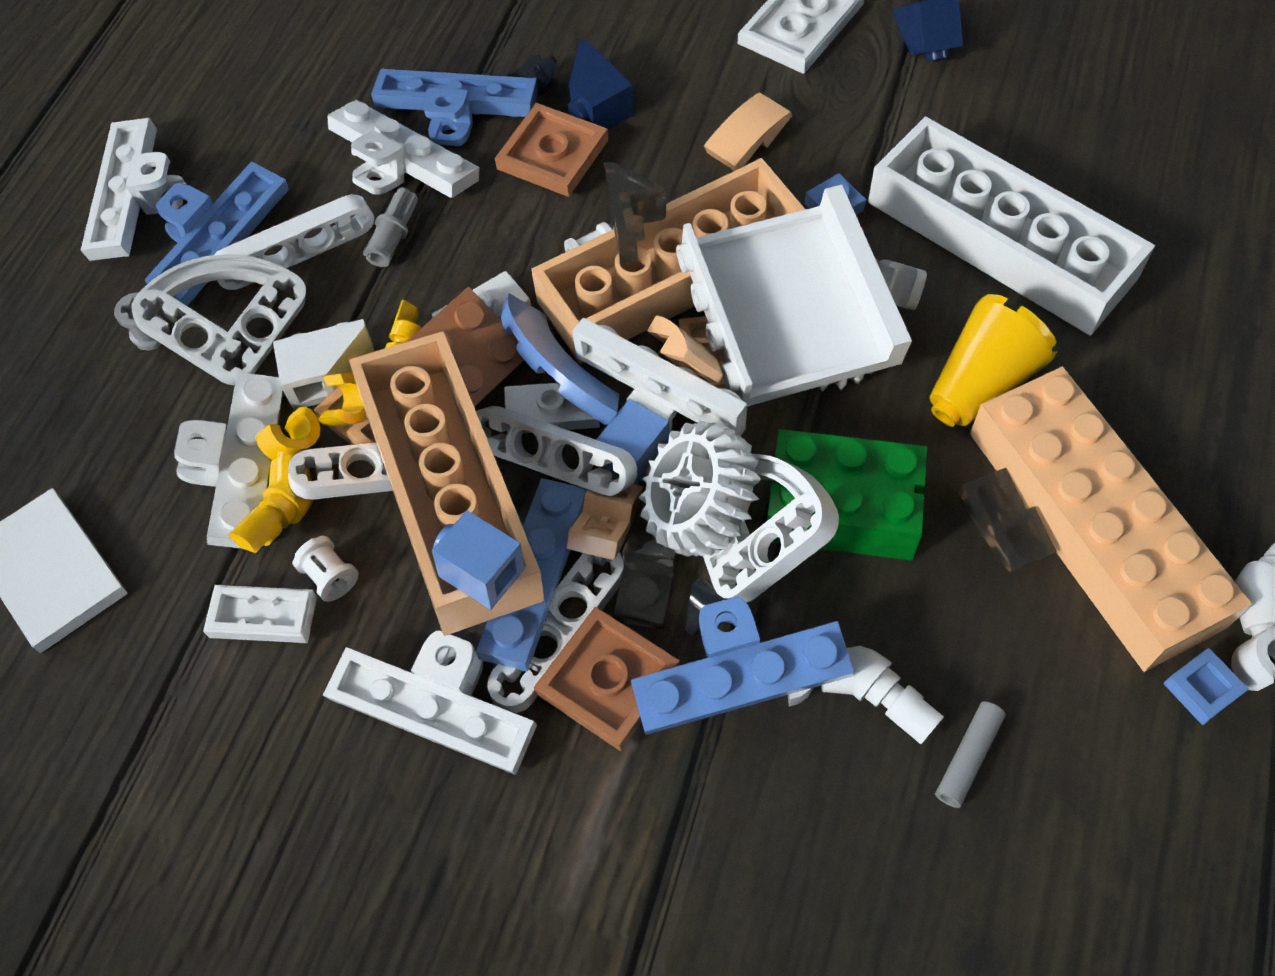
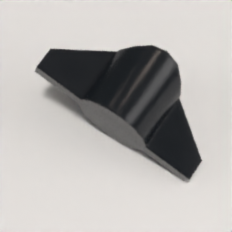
M539 55L533 56L522 67L509 71L507 76L537 78V95L542 96L555 75L557 59L553 55L543 59Z
M701 577L695 580L686 603L685 630L692 636L700 631L699 613L701 608L708 604L726 600V598L717 594L713 584L706 578Z

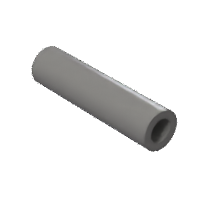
M990 702L980 703L935 792L936 797L945 804L955 808L961 807L1006 716V713L997 705Z

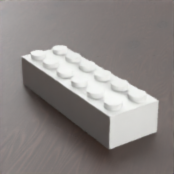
M926 116L874 167L868 199L869 204L1090 336L1137 282L1155 247L1149 241Z

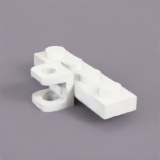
M355 100L328 114V129L351 141L352 155H356L366 161V163L353 171V183L374 195L386 193L404 183V172L450 198L455 197L479 181L478 166L432 142L427 137L421 136L401 125L396 120L390 119L370 108L365 103ZM378 177V178H381V179H380V180H377V181H373V180H369L368 178Z
M150 118L111 123L81 246V251L89 261L129 256L140 207L146 215L158 213L156 203L161 199L163 193L168 191L174 184H186L181 176L167 175L170 160L166 154L152 152L157 128ZM183 199L176 200L172 207L179 208L183 203Z
M583 317L572 330L576 357L634 388L627 401L632 399L669 421V432L672 429V419L677 413L697 423L701 420L724 425L735 430V433L742 435L745 431L747 403L742 401L733 391L726 388L719 389L700 379L691 369L683 366L677 367L660 358L651 348L644 345L637 346L620 337L614 329L607 325H597Z
M237 372L227 430L225 423L201 420L186 421L179 426L174 450L175 458L179 461L177 476L188 483L216 487L207 532V545L240 548L228 534L254 508H257L263 500V493L269 484L272 460L261 451L255 436L267 425H278L284 393L279 377ZM194 437H202V438H204V439H191V438H194Z
M435 631L427 638L411 669L413 673L346 647L323 693V696L329 700L515 775L537 727V724L530 719L472 697L482 672L483 661L479 660L473 645L469 641L450 634L444 636L442 631ZM455 658L454 662L448 665L449 662Z

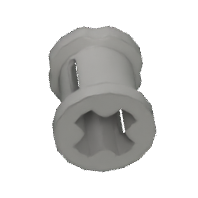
M139 292L130 293L122 297L115 306L114 316L120 325L130 330L129 338L133 344L137 345L140 350L146 351L159 348L162 344L142 332L134 321L132 303ZM146 306L144 308L147 316L146 320L150 321L155 316L162 319L161 316L156 314L157 307L153 309Z

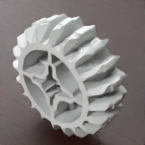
M701 420L695 424L685 423L680 432H670L668 444H658L659 454L655 460H648L651 470L648 476L642 478L646 483V491L639 496V499L646 504L640 516L648 521L646 532L656 538V543L661 544L666 549L675 551V553L688 557L691 555L696 557L698 555L712 556L715 549H727L729 537L741 536L740 523L742 520L752 519L748 513L749 505L751 502L759 500L753 493V487L760 482L761 478L753 471L759 460L750 453L752 445L747 443L744 438H741V435L736 434L735 430L729 427Z

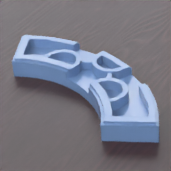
M508 293L501 305L500 316L505 332L510 335L513 333L519 341L516 346L517 352L536 373H544L546 371L560 386L559 394L604 425H608L617 414L619 393L589 374L564 351L549 329L546 314Z

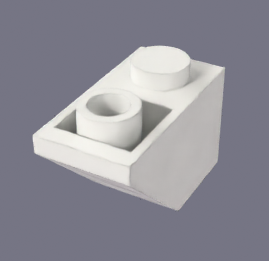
M363 319L353 322H342L332 327L308 333H298L288 338L273 341L280 385L293 410H297L299 407L320 404L337 388V386L333 385L327 386L323 376L347 372L353 373L349 359L375 352Z

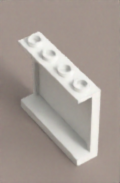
M843 185L826 188L821 205L818 207L696 237L691 223L683 225L682 244L676 246L679 266L683 273H690L693 284H691L693 303L698 312L704 311L708 320L706 334L709 345L713 352H720L724 365L721 366L724 385L726 389L735 392L742 401L746 402L747 406L902 364L912 340Z

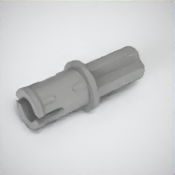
M399 188L394 194L385 214H380L376 218L375 232L363 252V255L367 256L366 260L375 266H389L397 245L408 234L406 225L418 202V198L415 193L409 192L407 188Z

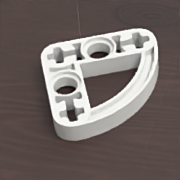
M211 255L183 262L158 275L137 294L132 303V314L137 327L142 332L221 382L235 385L237 372L254 374L274 348L273 341L279 340L299 314L305 303L306 287L303 280L297 274L273 262L244 255ZM215 280H245L263 285L228 332L173 298V296L187 288ZM288 286L292 287L295 300L288 297L285 298L278 307L277 314L271 309L277 301L276 288L285 290ZM159 304L163 305L164 316L175 323L171 335L166 334L170 331L166 321L156 316L150 321L146 320L147 316L144 309L146 306L154 309ZM179 315L182 316V318L177 321V317ZM254 318L267 319L272 324L273 331L268 337L255 338L246 329L248 322ZM198 327L207 333L208 340L202 347L189 348L181 342L182 333L188 328ZM239 337L248 346V349L242 356L244 369L241 370L235 367L229 372L225 370L226 363L224 357L227 356L232 359L236 357L241 350V341L236 340Z
M752 454L759 460L753 471L761 480L779 482L792 493L795 499L752 534L749 533L745 520H742L740 523L741 536L729 537L727 549H715L712 556H703L717 594L726 599L740 597L746 603L754 600L827 544L835 535L839 523L838 511L825 488L812 475L790 463L761 454ZM779 537L781 541L780 553L774 561L769 562L767 556L770 543Z

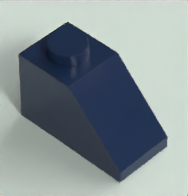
M927 0L893 9L895 21L911 55L925 53V61L950 57L949 48L963 46L959 0Z
M586 39L579 42L569 81L571 102L568 107L570 114L609 130L634 115L633 85Z

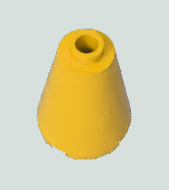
M987 294L977 302L929 396L933 404L931 411L937 419L951 427L955 426V424L967 426L976 419L981 404L1019 387L1052 362L1058 352H1052L1053 347L1057 344L1055 336L1046 324L1030 310L1021 306L1017 312L1003 305L1008 298L1001 295Z

